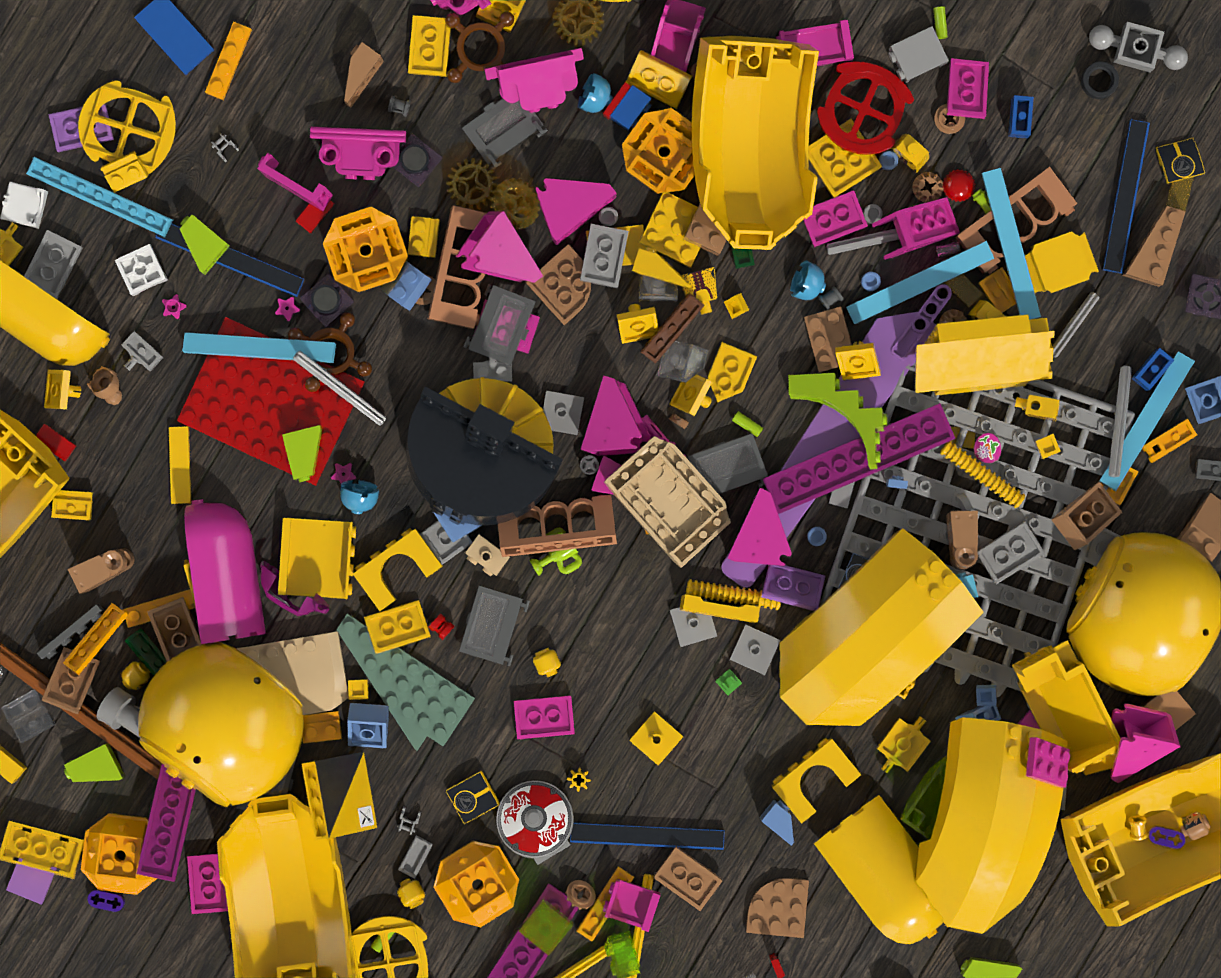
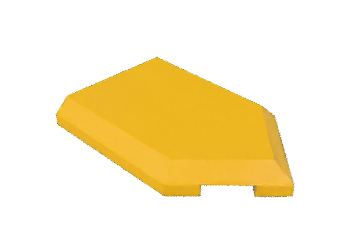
M724 342L721 343L707 377L708 380L712 381L711 388L717 402L743 392L757 356Z

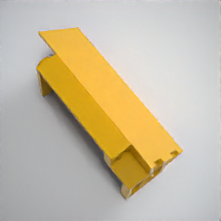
M1029 315L937 324L928 336L925 344L916 346L915 391L916 393L934 391L935 395L1020 387L1026 386L1029 381L1052 379L1050 362H1053L1051 338H1054V331H1049L1047 318L1029 320Z
M1068 640L1061 642L1055 647L1050 645L1040 648L1033 654L1030 652L1024 653L1026 658L1012 665L1019 679L1017 684L1039 728L1068 740L1067 749H1070L1068 770L1072 773L1083 772L1084 775L1113 768L1121 738L1084 664L1077 660Z

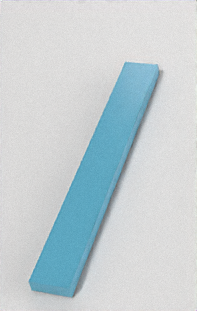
M36 157L33 158L26 173L33 178L163 237L166 236L173 221L162 214Z
M1001 168L983 172L981 174L1019 315H1029V320L1039 318L1041 314Z
M987 241L846 308L853 323L856 324L994 259V256Z
M185 333L182 351L194 354L293 360L295 353L302 351L315 362L334 363L336 344L334 342Z
M1179 351L1177 352L1174 362L1163 375L1124 440L1120 476L1110 477L1108 466L1099 481L1100 483L1116 492L1194 364V360Z

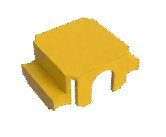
M1071 231L1035 244L1025 256L1035 293L1041 291L1053 293L1087 281L1092 272H1099L1085 232L1078 236Z

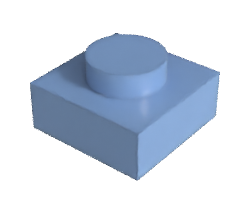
M892 476V479H887L886 487L907 489L908 481H903L904 477Z
M977 685V706H996V685Z

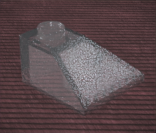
M674 341L661 358L657 376L686 383L704 369L709 350L693 344Z

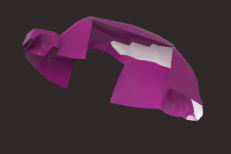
M261 562V584L266 597L296 616L307 615L314 611L326 614L330 610L327 602L317 593L312 599L306 597L301 607L292 604L287 598L288 595H278L279 571L269 563Z

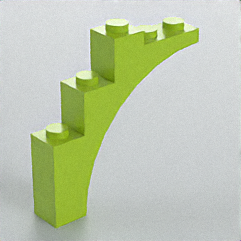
M835 373L788 375L790 398L818 402L843 415L856 428L864 442L869 468L878 469L877 463H881V453L877 451V444H880V432L878 431H884V425H887V413L883 412L882 407L864 408L863 396H860L858 390L837 391L840 390V379H836Z

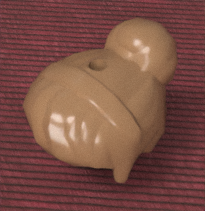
M101 366L93 374V380L87 383V386L95 396L105 399L108 404H119L122 400V393L119 390L117 374L110 368Z

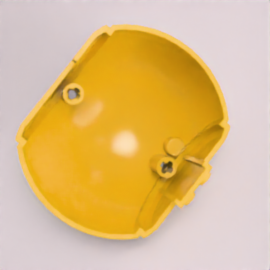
M1150 532L1117 536L1107 545L1097 566L1092 567V569L1089 568L1085 573L1084 578L1086 580L1083 586L1080 585L1075 593L1077 595L1075 601L1078 603L1068 620L1066 632L1070 634L1071 645L1080 661L1090 673L1106 685L1118 691L1138 696H1156L1176 692L1200 668L1220 633L1221 579L1211 563L1199 551L1177 538Z
M222 642L201 644L171 658L150 681L143 695L139 710L138 732L141 737L139 742L149 754L164 764V767L167 768L166 773L173 778L179 777L183 780L181 784L189 790L192 788L197 789L213 802L224 807H228L230 804L232 806L239 805L267 793L282 780L293 765L303 737V706L296 695L280 679L243 652ZM255 678L258 679V684L254 683ZM198 757V758H199V760H198L199 763H198V764L194 763V762H193V758Z

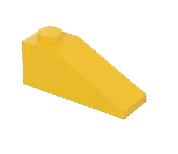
M646 247L645 250H638L632 271L689 289L691 288V284L662 256L656 253L657 250Z

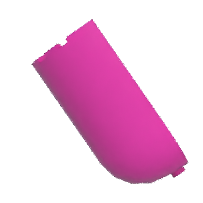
M203 499L192 501V505H187L185 508V533L201 644L229 640V636L235 635L236 639L266 634L252 534L247 521L236 509L223 503H203Z

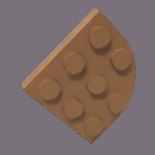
M569 244L540 269L543 275L542 278L535 283L526 282L564 326L583 309L591 292V283L580 281L583 260Z
M778 878L762 886L754 894L749 904L746 933L804 938L809 880Z

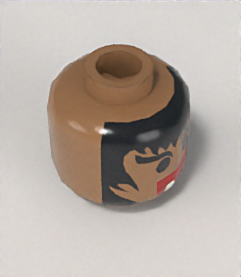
M1199 812L1185 816L1182 819L1183 825L1180 826L1185 837L1189 836L1192 840H1197L1207 835L1209 828H1211L1206 815Z

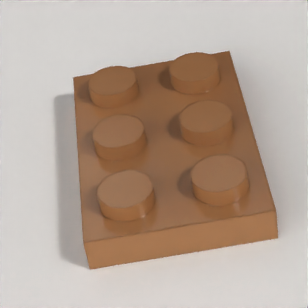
M842 307L804 317L819 373L839 368L835 347L852 345Z
M64 647L42 697V701L78 714L100 661L93 658L78 675L63 664L73 651Z
M675 846L653 877L699 911L702 910L723 881L721 877L677 846Z

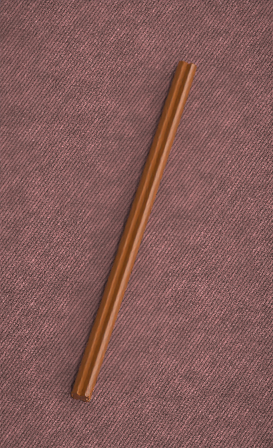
M0 643V664L37 692L44 695L50 679ZM82 704L78 714L62 709L158 780L162 763L119 729L114 730L98 720L97 713L85 704Z

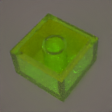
M543 898L521 925L519 932L549 956L572 928L573 922Z
M630 930L608 936L604 947L607 957L611 956L612 959L610 961V968L613 976L617 975V978H626L639 974L641 966Z

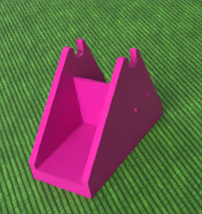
M667 0L651 55L687 72L706 8L681 0Z
M546 178L544 179L546 191L542 192L536 187V195L550 236L556 245L612 202L617 195L610 184Z
M947 197L899 210L872 223V226L876 227L893 221L902 248L885 255V260L960 233Z
M492 211L485 214L456 255V257L462 255L466 257L465 262L461 264V268L516 282L529 281L535 283L543 277L504 211Z
M603 375L581 450L598 456L634 454L641 448V443L648 442L651 436L626 384Z
M760 488L728 559L734 562L785 566V563L780 561V556H791L792 553L770 492Z
M1124 704L1125 710H1113L1111 720L1121 738L1113 768L1110 769V777L1113 781L1120 783L1180 747L1170 714L1130 704Z

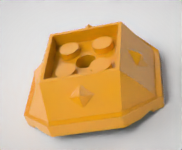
M672 108L644 113L622 144L626 171L657 194L685 190L695 176L692 152V122ZM667 148L670 154L667 157H662L659 154V150Z
M373 207L335 218L323 242L335 281L357 292L395 281L408 259L397 220ZM364 246L371 247V253L367 256L361 254V249Z
M109 813L85 831L81 871L98 890L137 895L157 879L136 874L149 821L148 818ZM118 850L125 852L126 857L124 860H120L117 857Z
M473 840L440 861L433 887L454 921L482 927L514 907L519 878L499 846ZM476 879L482 880V886L479 889L472 887V883Z

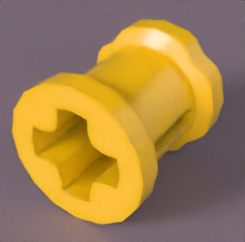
M1140 815L1130 817V838L1136 841L1146 839V818Z

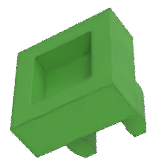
M730 669L715 680L727 695L742 684Z

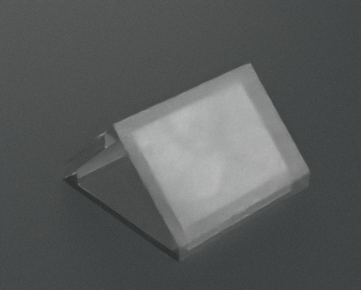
M639 274V301L677 302L678 285Z

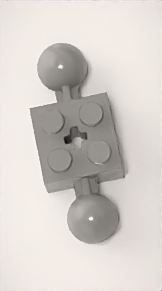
M1126 22L1123 25L1121 36L1114 35L1113 31L1105 25L1094 27L1089 34V41L1096 49L1104 50L1110 46L1117 47L1114 63L1151 72L1155 69L1157 59L1163 60L1164 64L1172 70L1183 68L1188 61L1186 50L1179 45H1173L1167 49L1160 48L1164 32L1153 28ZM1137 44H1140V48H1142L1140 51L1135 47Z

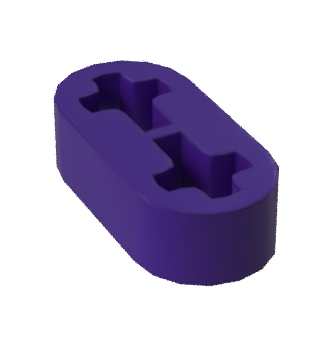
M1154 826L1148 832L1149 839L1158 845L1178 849L1185 844L1184 835L1177 830ZM1160 830V834L1165 835V838L1158 837V840H1155L1152 833ZM1178 834L1181 842H1177L1174 845V842L1169 840L1168 836L1175 837Z
M96 889L89 894L88 903L94 908L117 912L124 907L125 899L121 894ZM98 893L99 898L105 899V901L95 903V899H92V896ZM118 898V902H121V905L115 908L114 904L108 902V900Z

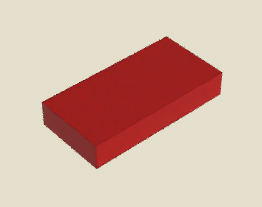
M626 82L603 113V116L608 120L631 88Z
M329 201L324 211L309 204L296 219V222L311 234L335 204Z
M46 424L42 426L36 435L53 454L63 461H66L76 448L75 444Z
M775 953L769 955L777 978L784 977L785 974Z

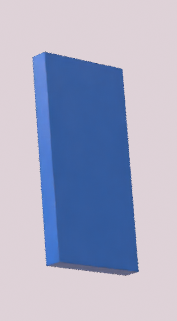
M153 0L134 17L185 75L214 51L170 0Z

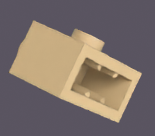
M480 534L466 551L468 555L466 559L474 565L477 563L481 564L484 567L482 570L490 576L493 574L497 576L510 558V556L502 557L501 550Z

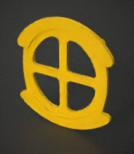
M113 81L101 86L86 100L79 116V138L86 154L94 162H97L99 158L108 162L123 157V150L128 135L134 133L155 141L154 147L149 152L137 156L147 173H152L164 161L174 141L176 128L175 113L169 97L164 96L160 102L145 93L121 88L122 84L120 81ZM117 98H129L131 100L124 122L100 116L98 114L100 107ZM139 103L146 104L156 114L160 124L159 132L154 133L132 125ZM95 123H102L121 130L119 143L114 153L106 150L97 140L94 133Z
M381 916L364 922L352 932L356 978H363V971L380 968L387 970L388 978H395V966L417 963L419 966L416 978H428V961L423 941L427 939L426 932L412 921L396 916ZM396 932L406 937L414 946L416 954L409 957L392 958L388 933ZM380 935L384 960L362 964L359 958L363 945L371 936Z

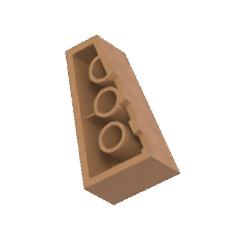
M1169 206L1162 209L1122 276L1157 287L1163 285L1185 211Z

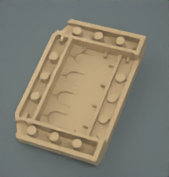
M655 436L604 481L609 490L680 568L731 523L726 503L674 444Z
M338 631L236 648L280 679L300 700L303 706V715L331 711L349 698ZM255 678L254 683L258 684V679Z

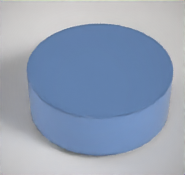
M885 151L880 155L879 162L884 170H892L897 166L898 156L895 152Z
M867 272L861 279V285L867 291L876 290L881 283L879 275L875 272Z
M820 527L811 528L807 534V539L813 546L824 544L827 538L825 530Z

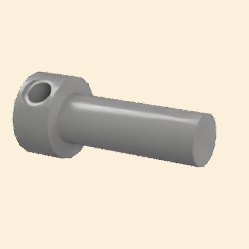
M120 687L114 688L100 704L97 711V719L114 730L123 726L140 737L138 732L139 709L135 707L136 698Z

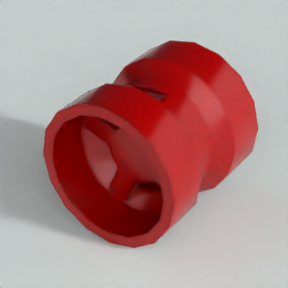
M440 614L428 628L438 633V637L443 640L455 626L451 622H447L445 617Z

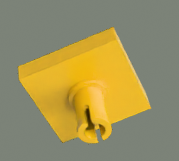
M632 304L628 307L629 312L617 314L622 344L651 338L658 330L655 307L640 310L639 304Z
M859 341L858 345L857 342H854L850 346L835 347V354L843 380L881 376L874 343L864 344Z
M48 370L44 408L67 409L68 397H80L81 393L73 391H81V387L69 385L70 371Z
M686 371L669 405L695 416L700 405L703 408H708L711 404L712 399L706 396V393L712 381Z
M654 711L629 741L659 765L683 736Z

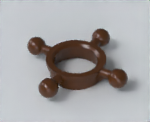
M505 11L501 13L499 22L495 27L486 23H475L465 28L460 23V17L457 14L450 13L446 16L445 24L447 27L455 28L461 33L457 42V52L462 63L457 68H452L448 71L447 78L450 82H460L463 76L462 73L467 68L475 71H485L484 68L504 64L501 60L505 52V43L500 32L504 27H509L514 23L515 18L511 12ZM478 30L491 33L498 44L496 57L491 62L482 65L471 62L464 52L465 39L469 34Z
M345 312L340 316L341 324L338 329H321L310 338L303 335L302 330L297 327L289 330V340L321 341L326 338H333L345 346L347 357L341 365L333 368L320 365L331 375L340 374L348 367L357 369L358 374L364 377L371 374L372 365L369 362H358L353 359L354 345L350 337L345 333L347 328L355 323V317L352 313ZM313 375L305 381V387L310 392H316L320 388V381Z

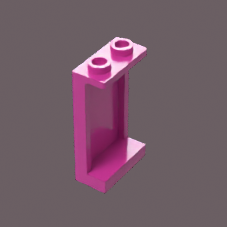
M843 20L836 24L799 30L779 31V36L776 37L777 40L809 44L819 51L817 66L852 61L854 58L848 20Z
M267 153L266 156L260 159L257 169L266 178L324 211L333 196L325 186L319 183L312 193L275 171L279 162L271 154Z

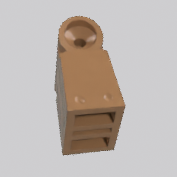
M950 511L946 515L950 562L955 569L966 570L978 560V511Z
M121 548L107 551L69 568L68 571L80 594L89 592L122 572L129 570L133 566L135 559L130 550Z
M1177 691L1150 696L1139 706L1170 714L1175 730L1196 714Z

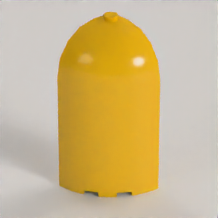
M0 260V327L45 359L58 365H78L90 360L101 347H106L110 341V338H108L110 333L92 324Z
M880 795L866 803L856 813L851 814L840 825L830 830L814 843L873 924L886 937L897 943L912 944L926 936L930 939L938 933L936 929L943 924V918L937 910L935 911L922 887L920 888L915 882L919 847Z

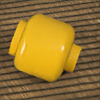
M546 648L535 653L533 663L539 675L546 674L547 677L558 673L556 669L560 668L561 662L555 650Z
M141 661L131 662L121 674L122 683L128 689L139 690L150 679V671Z
M409 878L400 883L401 887L397 890V895L403 906L412 909L424 902L425 892L419 881H411Z

